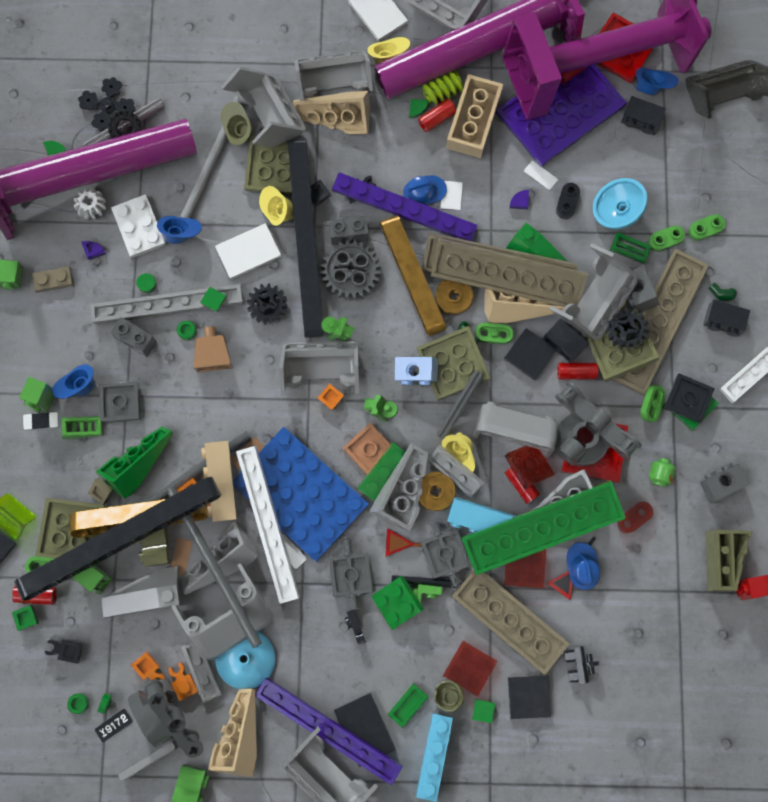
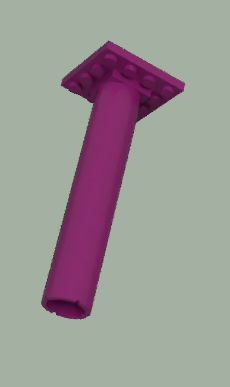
M520 0L374 65V70L381 88L384 89L383 92L386 98L390 100L504 49L514 17L536 12L542 30L545 31L557 25L560 31L563 30L565 34L564 39L567 43L581 39L585 12L578 0Z
M187 119L177 120L0 169V229L6 240L14 239L12 232L15 231V227L9 217L10 213H13L11 206L197 155L191 130H189L190 126Z

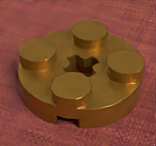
M444 279L439 284L435 293L436 304L446 315L464 313L471 306L473 291L470 285ZM451 292H454L455 294L459 295V297H457V300L449 298L451 296Z
M431 472L423 476L422 495H420L419 503L426 510L442 511L453 502L455 496L453 481L440 472ZM435 486L437 489H441L438 497L430 493Z

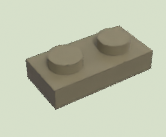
M69 266L32 273L34 291L36 293L74 286Z

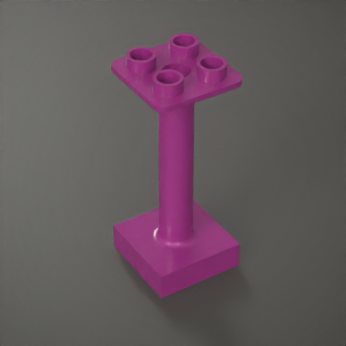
M663 0L657 12V18L552 47L548 45L536 12L514 17L502 59L526 120L547 115L562 80V73L669 44L680 72H688L707 40L710 39L712 32L709 20L706 17L700 16L696 7L697 0Z

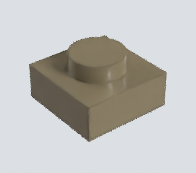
M98 477L94 480L88 494L104 505L108 502L113 488Z

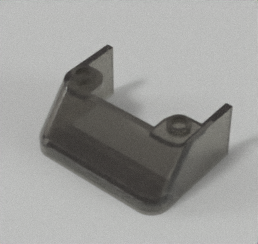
M745 60L687 77L685 79L686 88L695 111L709 119L712 118L711 111L714 110V105L741 97L751 98V100H760L762 96L768 97V66L753 60Z

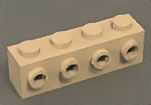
M229 441L204 443L205 447L201 448L202 459H206L207 467H203L204 479L213 477L221 492V497L213 501L211 506H207L208 518H212L213 522L237 519Z

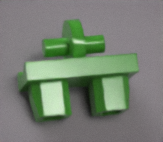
M326 317L321 323L323 331L330 334L327 339L331 341L336 338L345 341L347 338L349 339L354 331V327L346 324L348 319L345 317H341L338 320L334 317Z
M375 395V399L366 398L364 410L370 411V415L377 417L382 422L387 423L389 418L395 417L398 413L397 405L394 402L387 401L381 395Z

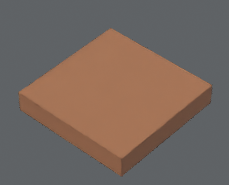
M370 423L342 449L367 475L391 444Z

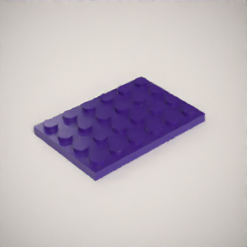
M591 65L565 84H559L547 115L526 120L517 96L498 108L496 114L539 166L542 167L624 108L627 102L595 65Z

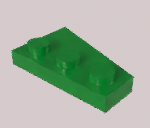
M392 443L357 488L371 500H375L405 454V451L395 443Z

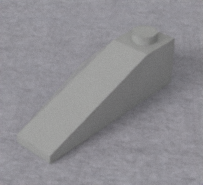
M178 566L158 569L102 597L103 618L171 608L174 604L177 607L183 606Z

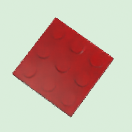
M613 12L599 33L632 25L633 23ZM654 48L601 62L598 65L631 84L636 76V70L643 66Z
M616 424L623 431H628L627 425ZM583 428L577 431V436L574 439L584 446L592 442L593 435L589 430ZM609 447L605 455L590 466H572L563 461L561 472L575 474L585 469L590 478L604 481L611 480L614 483H619L623 458L614 449Z

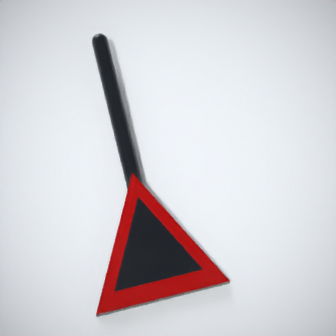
M595 537L591 538L588 545L591 546L593 544V542L595 541ZM569 571L546 583L568 600L571 599L572 582Z

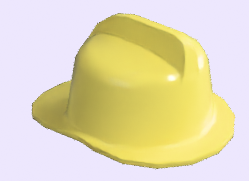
M397 37L374 43L368 47V54L374 58L376 65L405 52L410 47V41L404 37Z
M265 187L260 194L259 204L269 221L273 225L278 226L282 222L294 219L292 202L284 197L275 187Z
M461 432L456 435L446 436L442 440V447L470 471L474 472L475 459L472 453L473 443L470 438Z

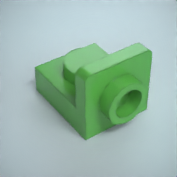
M418 585V589H414L413 592L421 604V594H425V598L437 599V595H442V587Z

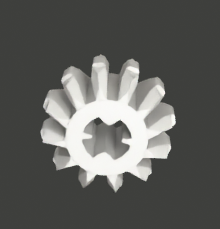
M84 188V193L78 192L79 198H74L76 203L74 209L77 210L79 216H84L86 220L90 216L95 220V215L102 216L100 210H106L104 205L106 203L105 198L102 197L101 192H96L93 188L90 191Z

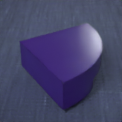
M522 190L516 193L511 199L509 208L528 209L529 190Z
M81 242L88 260L106 254L103 247L95 242Z

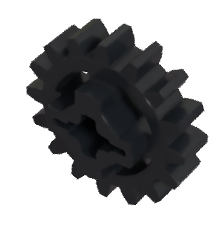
M268 283L267 287L264 288L263 284H260L261 289L258 290L254 287L255 293H249L251 300L246 301L250 305L247 307V310L252 312L250 314L251 318L257 317V323L263 320L264 325H267L268 321L274 324V319L281 320L280 314L286 315L284 309L288 308V304L284 302L287 301V297L283 296V290L278 291L277 285L271 288L270 283ZM276 297L280 300V305L275 302ZM255 303L260 306L259 311L255 309Z
M627 309L626 314L619 311L620 316L613 315L614 321H608L610 327L607 328L609 341H612V345H618L619 350L626 347L627 351L632 346L636 350L637 344L643 346V339L648 340L647 333L650 332L648 320H644V315L638 316L637 310L632 314L629 309ZM636 323H639V324H640L641 329H639V327L636 325ZM615 331H617L618 334H620V338L617 337Z

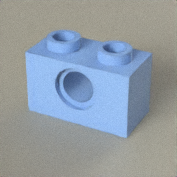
M395 357V380L401 381V385H413V382H419V385H431V382H437V358ZM418 366L419 374L415 376L414 369Z

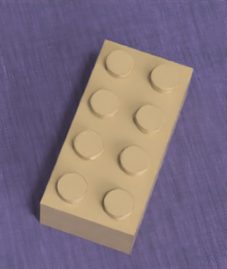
M468 74L447 138L446 149L481 159L500 100L503 84Z

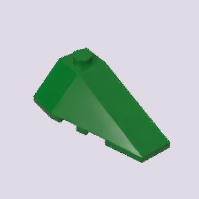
M527 222L514 235L506 249L567 261L541 233Z
M163 426L144 437L140 445L133 448L132 446L126 449L127 453L119 458L116 456L111 458L96 471V474L111 486L116 494L126 499L141 485L172 437L173 432Z

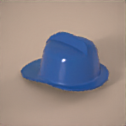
M648 68L636 70L638 78L636 90L648 95H655L663 88L676 87L679 82L678 78L670 72Z
M418 176L405 185L403 197L424 205L431 204L445 197L447 186L444 180L438 176Z
M166 216L159 219L157 229L162 233L167 242L180 244L188 240V238L199 234L202 230V225L196 219Z
M85 364L74 368L54 384L52 388L53 395L58 399H66L72 396L82 397L89 394L95 384L93 368Z
M586 543L572 545L566 554L571 582L581 590H589L600 579V567L596 552Z

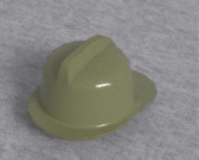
M238 102L227 103L221 111L220 118L229 142L233 145H241L246 141H250V137L254 132V126L251 120H249L245 109Z

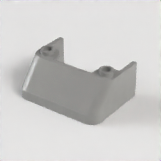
M441 0L403 1L448 29L455 30L475 21L488 0H476L471 8L465 7L460 11Z
M351 51L302 58L294 61L300 101H303L304 98L314 97L318 90L353 86L358 91L368 88L369 91H373L370 60L366 51Z
M238 67L221 86L223 90L236 92L237 98L242 104L252 105L264 126V129L252 141L253 145L274 148L301 135L306 129L283 86L274 75Z
M591 243L590 247L598 254L593 262V270L597 274L577 306L570 303L562 311L553 306L549 309L594 340H599L609 327L608 321H613V315H617L636 286L638 278L614 253Z
M325 341L284 344L281 350L279 366L281 396H285L286 387L296 388L302 383V379L340 378V382L348 387L355 385V394H358V343L354 341Z
M487 402L480 409L473 440H477L479 434L545 450L544 458L548 459L555 449L558 423L552 417L544 416V418L498 407V404L494 402Z
M239 563L237 566L246 582L238 587L236 596L257 633L271 623L273 615L248 571ZM175 604L171 606L185 633L201 655L208 660L218 658L247 639L232 609L205 625L200 617L192 616L187 619L184 612Z
M319 727L312 732L282 765L284 771L315 802H365L378 787L374 784L368 789L366 782L361 779L351 781L323 753L325 750L324 741L316 735L321 730Z

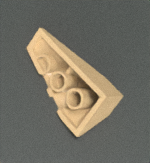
M368 91L305 98L303 101H300V99L293 100V106L304 122L324 125L333 130H342L347 134H368L370 103Z
M485 289L484 312L488 322L510 323L555 314L549 309L551 306L561 311L564 308Z
M239 689L229 711L230 719L227 725H223L221 729L223 735L219 744L215 743L212 750L208 770L235 776L253 777L257 758L255 689Z

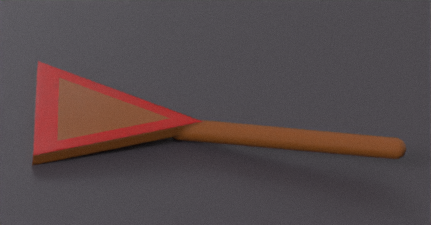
M387 528L385 557L411 546L421 547L420 543H412Z

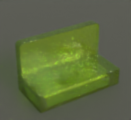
M6 493L0 497V527L16 540L21 537L25 526L35 520L36 515L9 493Z

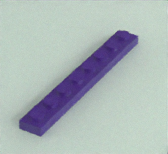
M340 172L332 188L333 192L398 215L401 218L454 238L472 241L477 228V224Z
M268 677L264 679L257 691L256 697L312 733L319 727L321 730L316 735L324 742L392 786L403 768L401 764Z

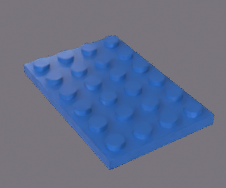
M285 427L259 452L280 529L317 562L365 510L369 503ZM241 471L233 480V486L250 501Z

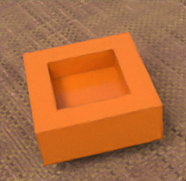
M329 383L317 399L333 411L344 398V395Z

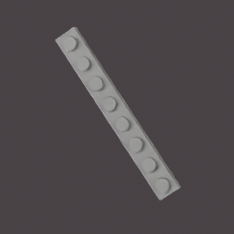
M240 284L213 287L227 296L221 307L243 304ZM209 288L90 304L91 320L93 324L118 321L120 317L128 320L209 309L200 303Z

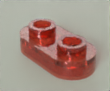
M647 502L637 503L624 513L626 519L617 522L618 529L625 534L634 532L653 516L652 506ZM640 509H643L645 511L644 516H641L639 514ZM624 521H628L630 526L625 527Z

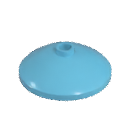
M620 178L613 180L602 187L597 193L593 202L594 217L605 228H626L638 221L644 214L648 204L647 192L643 185L634 179Z
M257 632L262 642L258 647L253 648L247 638L216 658V668L220 677L231 687L236 689H253L260 686L265 678L271 676L276 661L275 650L271 641L263 633ZM242 655L247 656L248 660L246 663L241 662Z

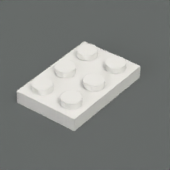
M146 194L111 207L131 259L166 246L162 233L157 229V221Z

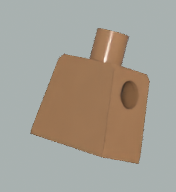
M205 327V337L196 339L195 371L198 373L232 369L231 359L223 335L216 336L215 327Z

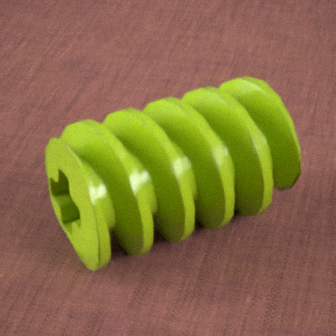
M454 71V73H448L447 76L443 75L441 79H435V83L431 81L428 85H423L422 89L426 100H429V103L432 101L437 105V98L443 102V95L449 99L450 92L454 96L457 95L456 89L463 92V84L457 71Z

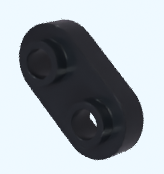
M567 183L562 188L556 207V213L562 219L571 218L575 212L580 196V188L577 184ZM572 189L574 193H569L568 190ZM563 206H568L569 210H565Z

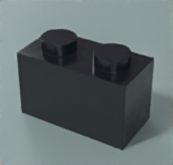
M631 96L621 123L627 127L642 130L645 134L655 135L666 108Z
M713 299L708 305L703 326H707L712 331L720 330L727 332L729 336H740L746 330L750 310Z
M560 318L544 335L543 340L556 348L557 352L569 363H572L586 349L589 343L583 334L575 332L572 329L573 326Z

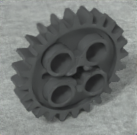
M346 240V245L343 246L339 242V248L333 245V252L326 251L328 257H323L325 264H321V269H323L321 276H325L322 279L323 283H328L326 289L332 288V295L338 292V298L345 295L346 300L349 299V296L356 300V295L363 298V292L369 295V288L375 290L374 283H379L377 277L381 276V272L378 271L381 269V264H376L379 262V257H374L375 251L369 252L370 246L363 248V242L358 246L356 245V240L350 245L349 241ZM341 257L348 259L345 263H340L338 260ZM365 260L366 264L358 265L357 261ZM338 275L345 276V279L342 281H338L335 278ZM357 277H361L364 279V281L362 283H356L354 279Z

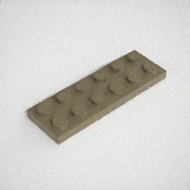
M473 570L452 595L453 599L543 675H546L569 646V643L485 572L475 575Z

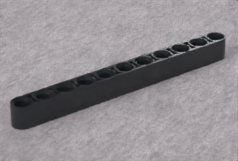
M306 138L288 140L304 336L305 338L324 336V331L321 327L323 320Z
M213 477L205 478L19 577L14 583L22 601L30 600L217 500L221 497V492Z

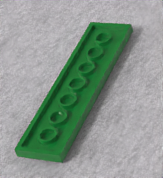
M610 480L461 537L475 575H479L626 518Z

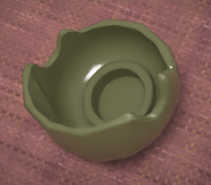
M442 681L435 687L434 701L439 709L445 712H455L463 705L464 691L460 684L454 681Z

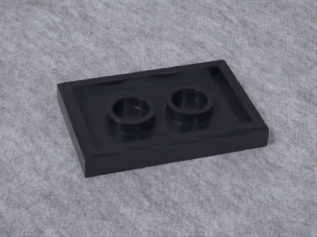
M371 693L334 710L341 726L385 755L396 750Z

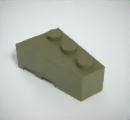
M712 530L705 532L708 591H737L743 569L744 555H747V544L753 531Z

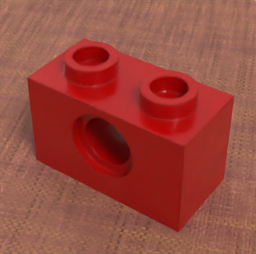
M768 575L739 580L736 594L740 597V600L768 596Z

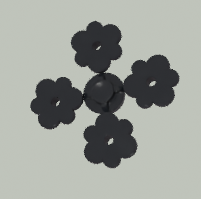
M115 77L102 81L103 86L101 90L105 92L107 97L101 99L100 102L96 98V93H90V91H84L82 96L78 98L79 106L83 110H93L94 106L99 104L102 112L95 114L91 122L92 126L97 128L98 131L108 129L107 123H109V118L111 117L108 116V113L113 112L114 109L117 112L129 111L131 113L136 110L132 99L126 100L121 98L120 102L115 104V101L110 98L114 94L118 95L120 93L119 89L122 88V83L117 81Z

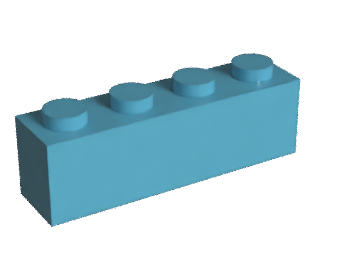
M454 497L447 521L451 522L450 525L453 527L462 528V526L469 528L470 532L474 533L516 517V515Z
M436 713L431 715L416 798L437 802L453 721L452 717Z

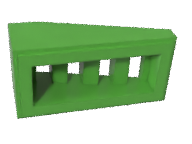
M100 416L62 418V439L102 436ZM92 422L96 423V431H92ZM80 423V432H76V424ZM84 423H88V432H84ZM68 424H72V432H68Z

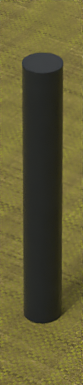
M392 575L391 582H393L400 576ZM404 576L407 583L411 585L449 588L451 585V580L449 579L433 580V578Z

